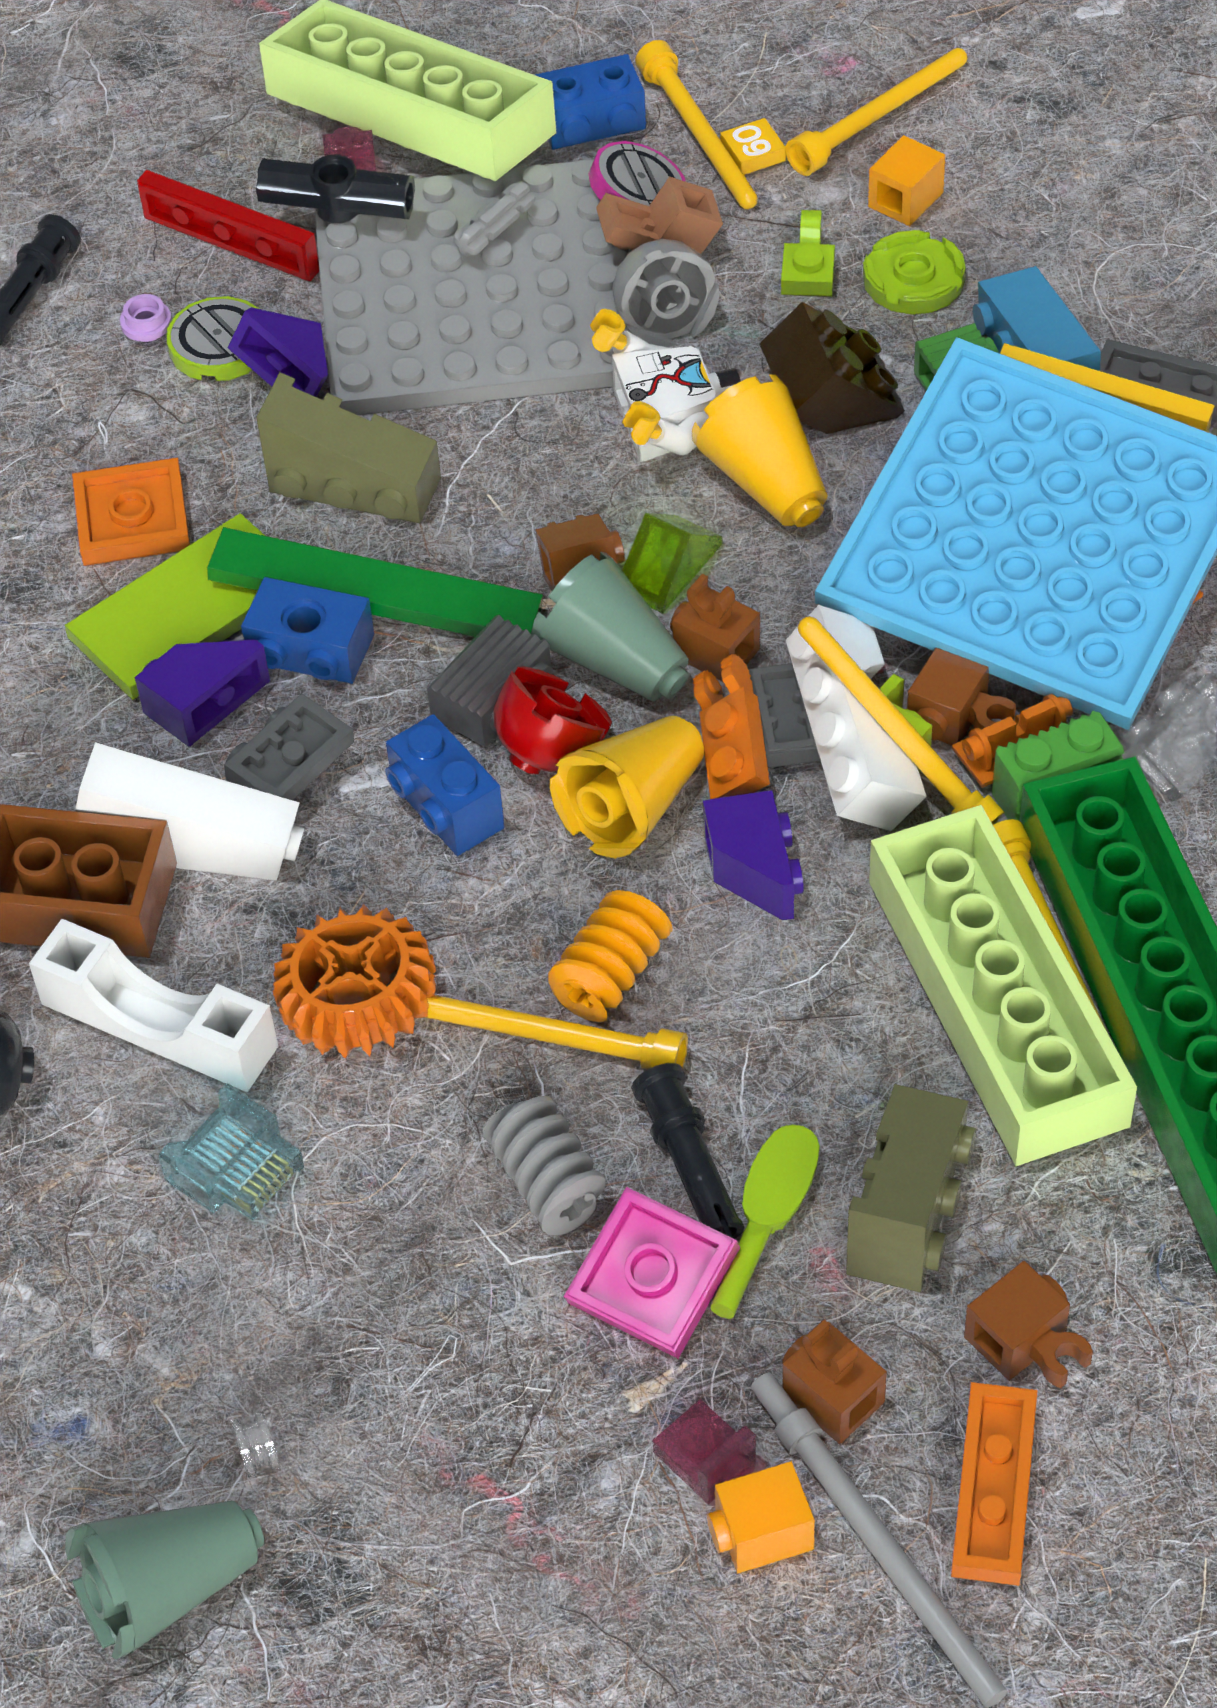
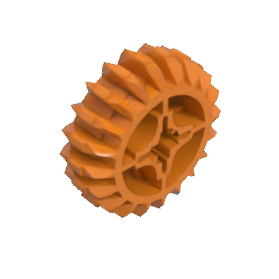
M365 904L354 915H348L339 907L336 918L327 921L316 915L314 929L308 930L297 927L295 937L297 943L282 944V960L274 963L275 970L273 975L275 982L273 983V995L276 1005L280 1007L279 1012L282 1021L288 1026V1029L294 1030L296 1037L300 1039L303 1045L313 1042L315 1048H318L322 1055L335 1045L337 1051L345 1059L354 1047H361L369 1056L371 1055L373 1044L381 1041L394 1048L395 1034L398 1031L413 1035L414 1018L428 1017L429 1003L427 998L435 997L436 983L434 973L436 972L433 955L429 954L425 937L422 936L421 931H414L413 925L409 923L407 917L395 920L394 915L390 913L387 907L375 916H372V912ZM399 968L395 978L386 986L391 981L389 975ZM317 981H318V982H319V987L316 988V989L312 992L314 986L316 985V983H317Z

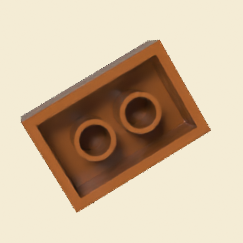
M0 804V942L41 947L60 920L64 919L112 939L125 956L150 958L177 865L167 821Z

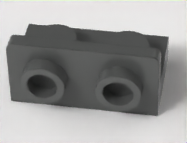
M301 693L286 708L280 707L275 710L268 718L265 727L248 743H240L232 750L224 764L226 781L294 800L354 743L353 728Z

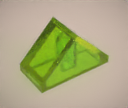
M645 513L622 571L649 607L663 614L723 544V537L678 515Z

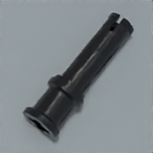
M48 214L42 217L38 223V233L31 243L21 246L16 256L17 267L2 288H0V346L42 284L52 282L58 277L62 260L67 253H73L80 245L81 237L75 226L61 216Z
M665 1063L647 1069L633 1081L631 1089L636 1100L645 1104L653 1124L650 1133L655 1144H658L663 1149H668L699 1222L717 1231L723 1230L725 1235L736 1239L742 1234L745 1227L735 1211L702 1137L705 1129V1118L701 1109L692 1106L683 1086L686 1076L682 1067L676 1063Z

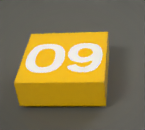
M766 118L720 132L721 142L743 175L786 161V146Z

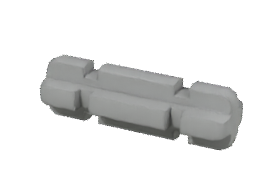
M523 181L512 183L501 193V199L499 197L493 199L471 219L470 226L465 224L455 233L454 242L463 255L469 256L480 253L488 245V239L493 241L518 219L519 212L524 214L533 206L535 195L530 191L529 185Z

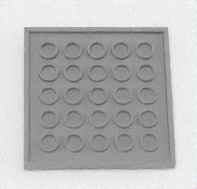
M594 159L512 168L497 181L483 178L472 172L415 178L413 210L409 220L358 214L352 220L344 223H329L319 218L316 209H314L330 394L343 399L340 408L356 415L613 387V346L607 352L596 350L592 344V336L595 332L590 328V323L601 309H610L617 313L612 287L617 269L625 259L626 254L625 250L619 249L605 240L596 210L600 200L592 190L588 176ZM522 181L527 183L530 191L535 195L533 206L524 214L519 212L518 219L493 241L488 239V245L480 253L469 256L463 255L454 242L455 233L465 224L470 226L471 219L496 197L501 199V193L509 185ZM632 299L630 303V313L634 318L635 322L637 323L634 302ZM625 325V330H624V331L630 332V331L628 330V328L626 327V325Z

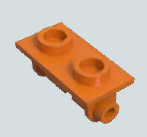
M1049 694L1044 696L1043 702L1021 711L1019 715L1015 716V720L1010 716L983 729L974 728L970 730L969 737L953 744L952 750L982 788L993 783L995 753L998 745L1007 747L1008 742L1017 744L1019 738H1028L1029 734L1038 736L1040 730L1048 732L1050 726L1059 728L1061 722L1068 724L1066 718L1073 715L1072 705L1067 698Z

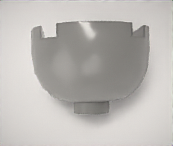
M659 239L643 243L629 252L617 269L612 287L616 311L624 320L628 330L635 336L639 335L640 339L649 344L664 347L677 345L670 338L689 333L692 337H695L701 333L715 315L720 297L719 286L715 282L713 269L702 254L681 241ZM632 299L634 302L637 323L635 322L634 318L630 313V303Z

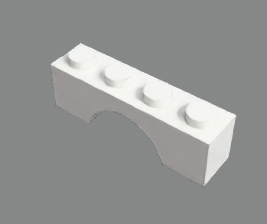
M818 605L808 615L816 618L870 679L885 665L873 626L861 622L852 615ZM797 626L786 639V644L836 815L892 831L927 797L918 768L801 637Z
M60 920L29 962L42 1005L242 1091H249L278 1048L270 1005L220 984H216L213 990L206 995H189L170 989L153 980L132 964L112 939L67 920Z

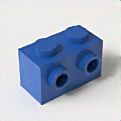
M628 54L535 74L553 83L556 134L548 139L552 150L646 129L645 90Z
M434 714L386 741L389 767L385 769V774L392 789L399 797L407 800L421 816L426 827L433 834L438 835L457 857L505 828L500 785Z

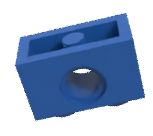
M268 577L263 578L241 625L244 640H257L264 645L268 669H283L311 675L321 680H336L353 684L375 635L369 598Z

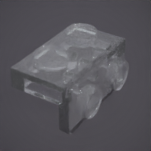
M1206 674L1186 686L1181 680L1175 681L1153 701L1159 709L1150 718L1146 714L1142 715L1132 723L1129 730L1125 729L1119 736L1125 743L1123 745L1125 754H1122L1123 759L1136 756L1140 767L1171 802L1183 797L1217 762V686Z

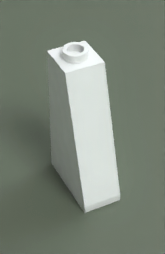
M96 742L79 788L75 812L167 821L177 860L176 868L276 881L283 859L295 862L304 828L293 825L299 802Z

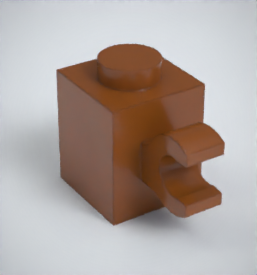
M598 513L589 516L580 514L575 516L574 520L558 524L550 522L547 524V527L535 529L543 577L551 591L572 568L590 555H593L600 561V552H605L617 564L625 562L624 548L618 531H609Z
M701 574L687 590L689 602H682L675 610L671 618L670 630L673 632L674 640L688 657V665L700 671L708 670L716 676V679L722 681L720 662L731 654H736L743 659L745 664H748L760 650V612L736 601L735 593L729 586H726L721 593L709 588L708 576Z
M935 648L908 690L907 709L918 713L926 722L932 724V740H939L951 746L963 740L972 724L974 728L983 729L996 723L991 721L992 719L1003 720L1011 716L1015 720L1016 704L1013 701L1001 696L988 695V666L939 648Z
M1025 1260L967 1305L964 1338L1008 1381L1034 1361L1041 1368L1044 1377L1049 1383L1062 1388L1067 1384L1068 1370L1057 1361L1058 1357L1064 1355L1074 1357L1084 1368L1088 1367L1092 1361L1093 1350L1089 1342L1077 1333L1066 1332L1070 1303L1064 1290L1049 1275H1039Z
M825 1319L808 1334L797 1339L784 1355L782 1361L783 1389L797 1408H806L820 1428L839 1445L885 1403L887 1371Z

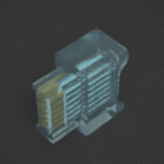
M227 1083L218 1091L219 1107L186 1141L168 1143L159 1153V1160L165 1181L210 1212L215 1213L224 1203H227L254 1221L262 1207L296 1171L300 1172L304 1168L301 1150L281 1137L276 1114Z

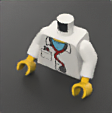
M601 309L590 323V328L595 332L592 336L594 348L600 352H607L613 346L614 394L623 415L622 424L629 431L639 461H647L669 452L678 455L690 453L697 447L692 441V427L696 422L701 429L709 418L704 411L705 407L726 389L741 382L737 369L732 368L708 374L699 349L692 346L669 348L649 344L634 334L624 331V320L619 314L610 309Z

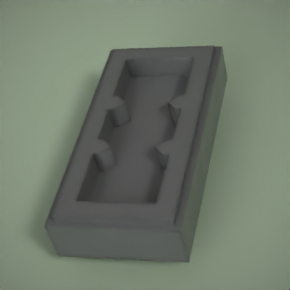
M788 663L748 669L750 670L753 692L758 696L768 768L821 761L793 664Z

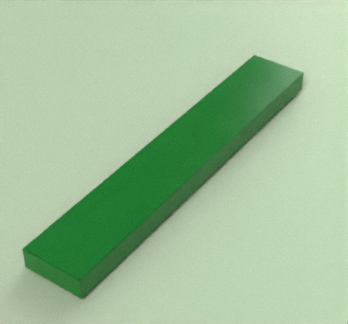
M223 527L207 566L208 580L258 590L263 578L268 577L369 598L372 615L474 637L497 615H500L504 621L509 620L513 626L518 624L522 630L527 629L532 635L534 620L538 612L541 613L543 594Z

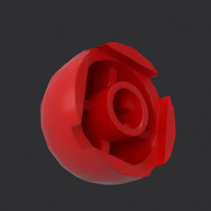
M521 666L517 667L515 673L511 671L500 691L494 707V727L502 745L511 753L509 760L516 767L535 775L539 774L541 770L557 773L559 766H556V764L565 755L604 740L612 724L607 711L586 693L580 702L566 693L565 690L569 685L567 681L539 669Z

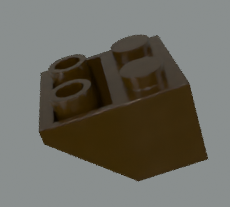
M801 302L759 343L772 375H777L787 386L799 420L825 434L898 418L905 411L896 393L898 383L893 375L884 367L879 356L881 347L877 340L864 329L856 331L846 326L829 310L821 312Z

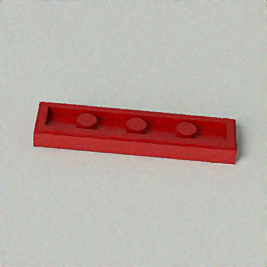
M146 170L137 179L145 219L311 282L319 273L315 233L150 170Z

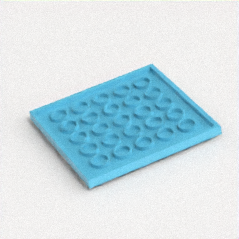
M956 337L815 590V603L852 615L865 624L932 651L935 648H939L988 666L989 674L1043 696L1053 694L1056 697L1067 698L1073 708L1087 714H1091L1092 711L1100 712L1105 721L1129 730L1217 555V436Z

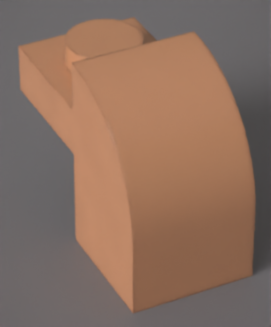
M673 177L667 179L650 206L605 193L596 207L606 242L623 250H634L643 243L659 239L681 241L701 254L723 225L712 190Z

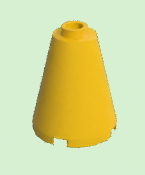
M769 374L771 382L762 384L756 376L747 378L726 389L705 407L704 411L709 418L701 429L696 422L692 427V441L700 452L782 525L805 527L822 515L824 511L823 505L828 495L789 390L777 375Z
M667 716L565 755L556 764V766H559L557 774L550 779L549 787L554 808L565 828L573 836L581 831L588 839L594 842L588 849L598 855L616 859L633 853L644 843L704 757V745L700 732L692 723L681 717Z

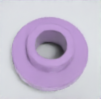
M141 294L130 298L125 303L120 316V325L124 335L132 340L141 342L153 341L165 335L172 321L169 308L163 304L159 297L151 294Z

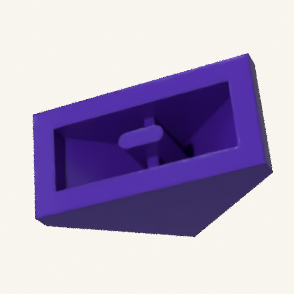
M252 307L245 310L227 348L271 387L279 372L295 379L294 388L317 397L328 376L321 323Z

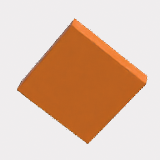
M178 457L72 473L79 547L83 566L178 552L190 545L182 475Z

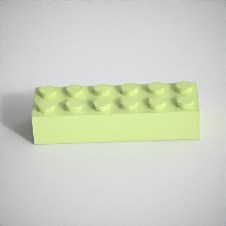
M328 0L317 1L259 43L266 93L268 95L355 127L368 134L397 143L405 148L431 156L444 163L478 174L483 178L497 181L556 134L552 81Z
M979 805L871 840L869 883L1015 1166L1130 1128L1137 1086L983 806Z

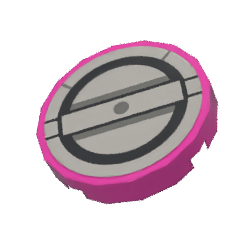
M629 141L611 142L600 148L588 173L591 188L600 201L605 193L647 206H650L669 177L686 182L684 175L676 164L661 152L646 145Z

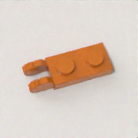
M731 654L720 662L722 681L730 693L726 697H723L722 686L712 672L704 670L693 678L695 686L693 688L694 697L702 709L699 715L710 799L755 793L770 784L758 696L753 692L750 670H748L747 664L736 654Z

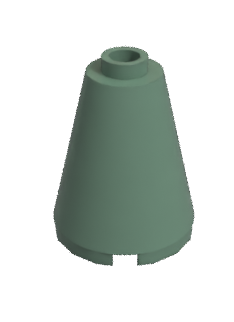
M600 552V561L593 555H590L572 568L548 596L556 603L549 616L546 618L538 612L534 620L532 635L536 634L540 640L545 639L549 643L551 651L651 701H656L662 696L666 699H671L682 689L689 678V673L685 670L689 660L615 560L605 552Z
M232 1500L86 1522L70 1528L65 1538L67 1561L80 1556L82 1577L72 1581L79 1603L100 1645L106 1648L115 1644L111 1656L114 1659H119L133 1653L254 1566L258 1561L257 1549L264 1545L263 1532L254 1512L249 1508L242 1510Z

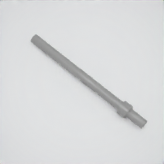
M771 1372L758 1377L750 1388L777 1424L775 1434L791 1455H800L983 1706L989 1708L998 1703L1007 1694L1006 1688L820 1439L823 1431L806 1408H797Z

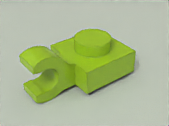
M801 210L800 242L784 243L781 295L832 297L835 245L821 244L822 210Z

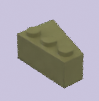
M279 372L256 417L269 492L281 494L289 498H300L332 505L341 509L348 508L381 515L389 519H400L420 524L441 480L437 441L375 413L371 421L340 408L343 399L326 393L323 400L294 388L295 379Z
M894 1084L877 1130L876 1140L878 1142L873 1159L867 1158L863 1168L862 1178L866 1179L862 1196L861 1198L853 1196L848 1209L846 1275L921 1293L927 1270L939 1271L947 1240L946 1233L938 1232L943 1215L952 1218L955 1215L962 1180L954 1179V1173L957 1163L969 1164L976 1137V1128L966 1126L967 1100Z

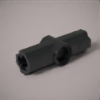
M340 154L323 156L313 164L262 158L258 168L256 185L258 202L314 208L319 218L329 223H344L352 220L358 214L409 220L413 210L415 193L414 176L356 169L353 160Z

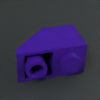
M773 790L703 800L704 839L713 881L781 920L794 919V895L804 893L803 876L799 859H788L786 847H792L793 845L788 812H777Z

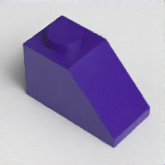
M257 640L176 644L158 659L150 661L142 672L135 676L143 713L190 747L268 684L270 677L264 645Z

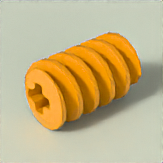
M622 890L607 893L599 903V909L594 910L588 918L586 926L582 927L574 937V943L568 945L561 955V960L557 961L548 972V983L553 994L573 1014L593 1022L607 1021L605 1007L617 1008L623 1000L621 991H628L636 982L634 974L642 973L647 967V956H654L660 949L659 940L666 939L673 931L672 922L666 913L655 903L641 895Z

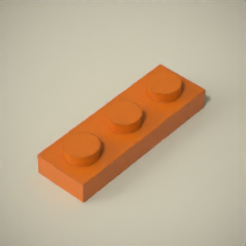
M971 1382L951 1577L1020 1585L1037 1390Z

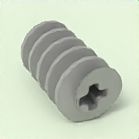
M538 1096L526 1101L512 1103L499 1109L484 1124L482 1134L483 1138L491 1144L494 1155L503 1162L506 1174L515 1181L518 1193L527 1200L530 1212L539 1218L541 1229L548 1235L559 1236L573 1232L585 1224L594 1214L597 1208L596 1198L600 1196L605 1188L606 1179L598 1170L591 1171L593 1169L592 1157L586 1152H579L581 1150V1140L574 1133H568L569 1122L562 1115H556V1102L549 1096Z

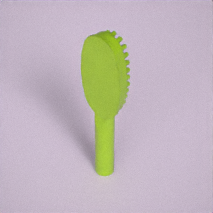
M792 1124L782 1126L774 1131L762 1145L751 1165L744 1185L742 1208L748 1223L738 1243L740 1249L726 1272L710 1306L711 1310L722 1318H734L770 1233L773 1234L779 1229L782 1230L798 1211L811 1187L818 1165L820 1146L816 1135L804 1126Z

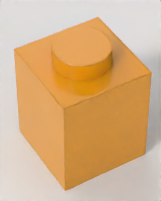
M903 135L869 169L868 207L910 227L944 192L946 154Z
M792 1461L715 1485V1511L707 1513V1522L717 1552L722 1553L729 1550L737 1574L814 1550L815 1520Z

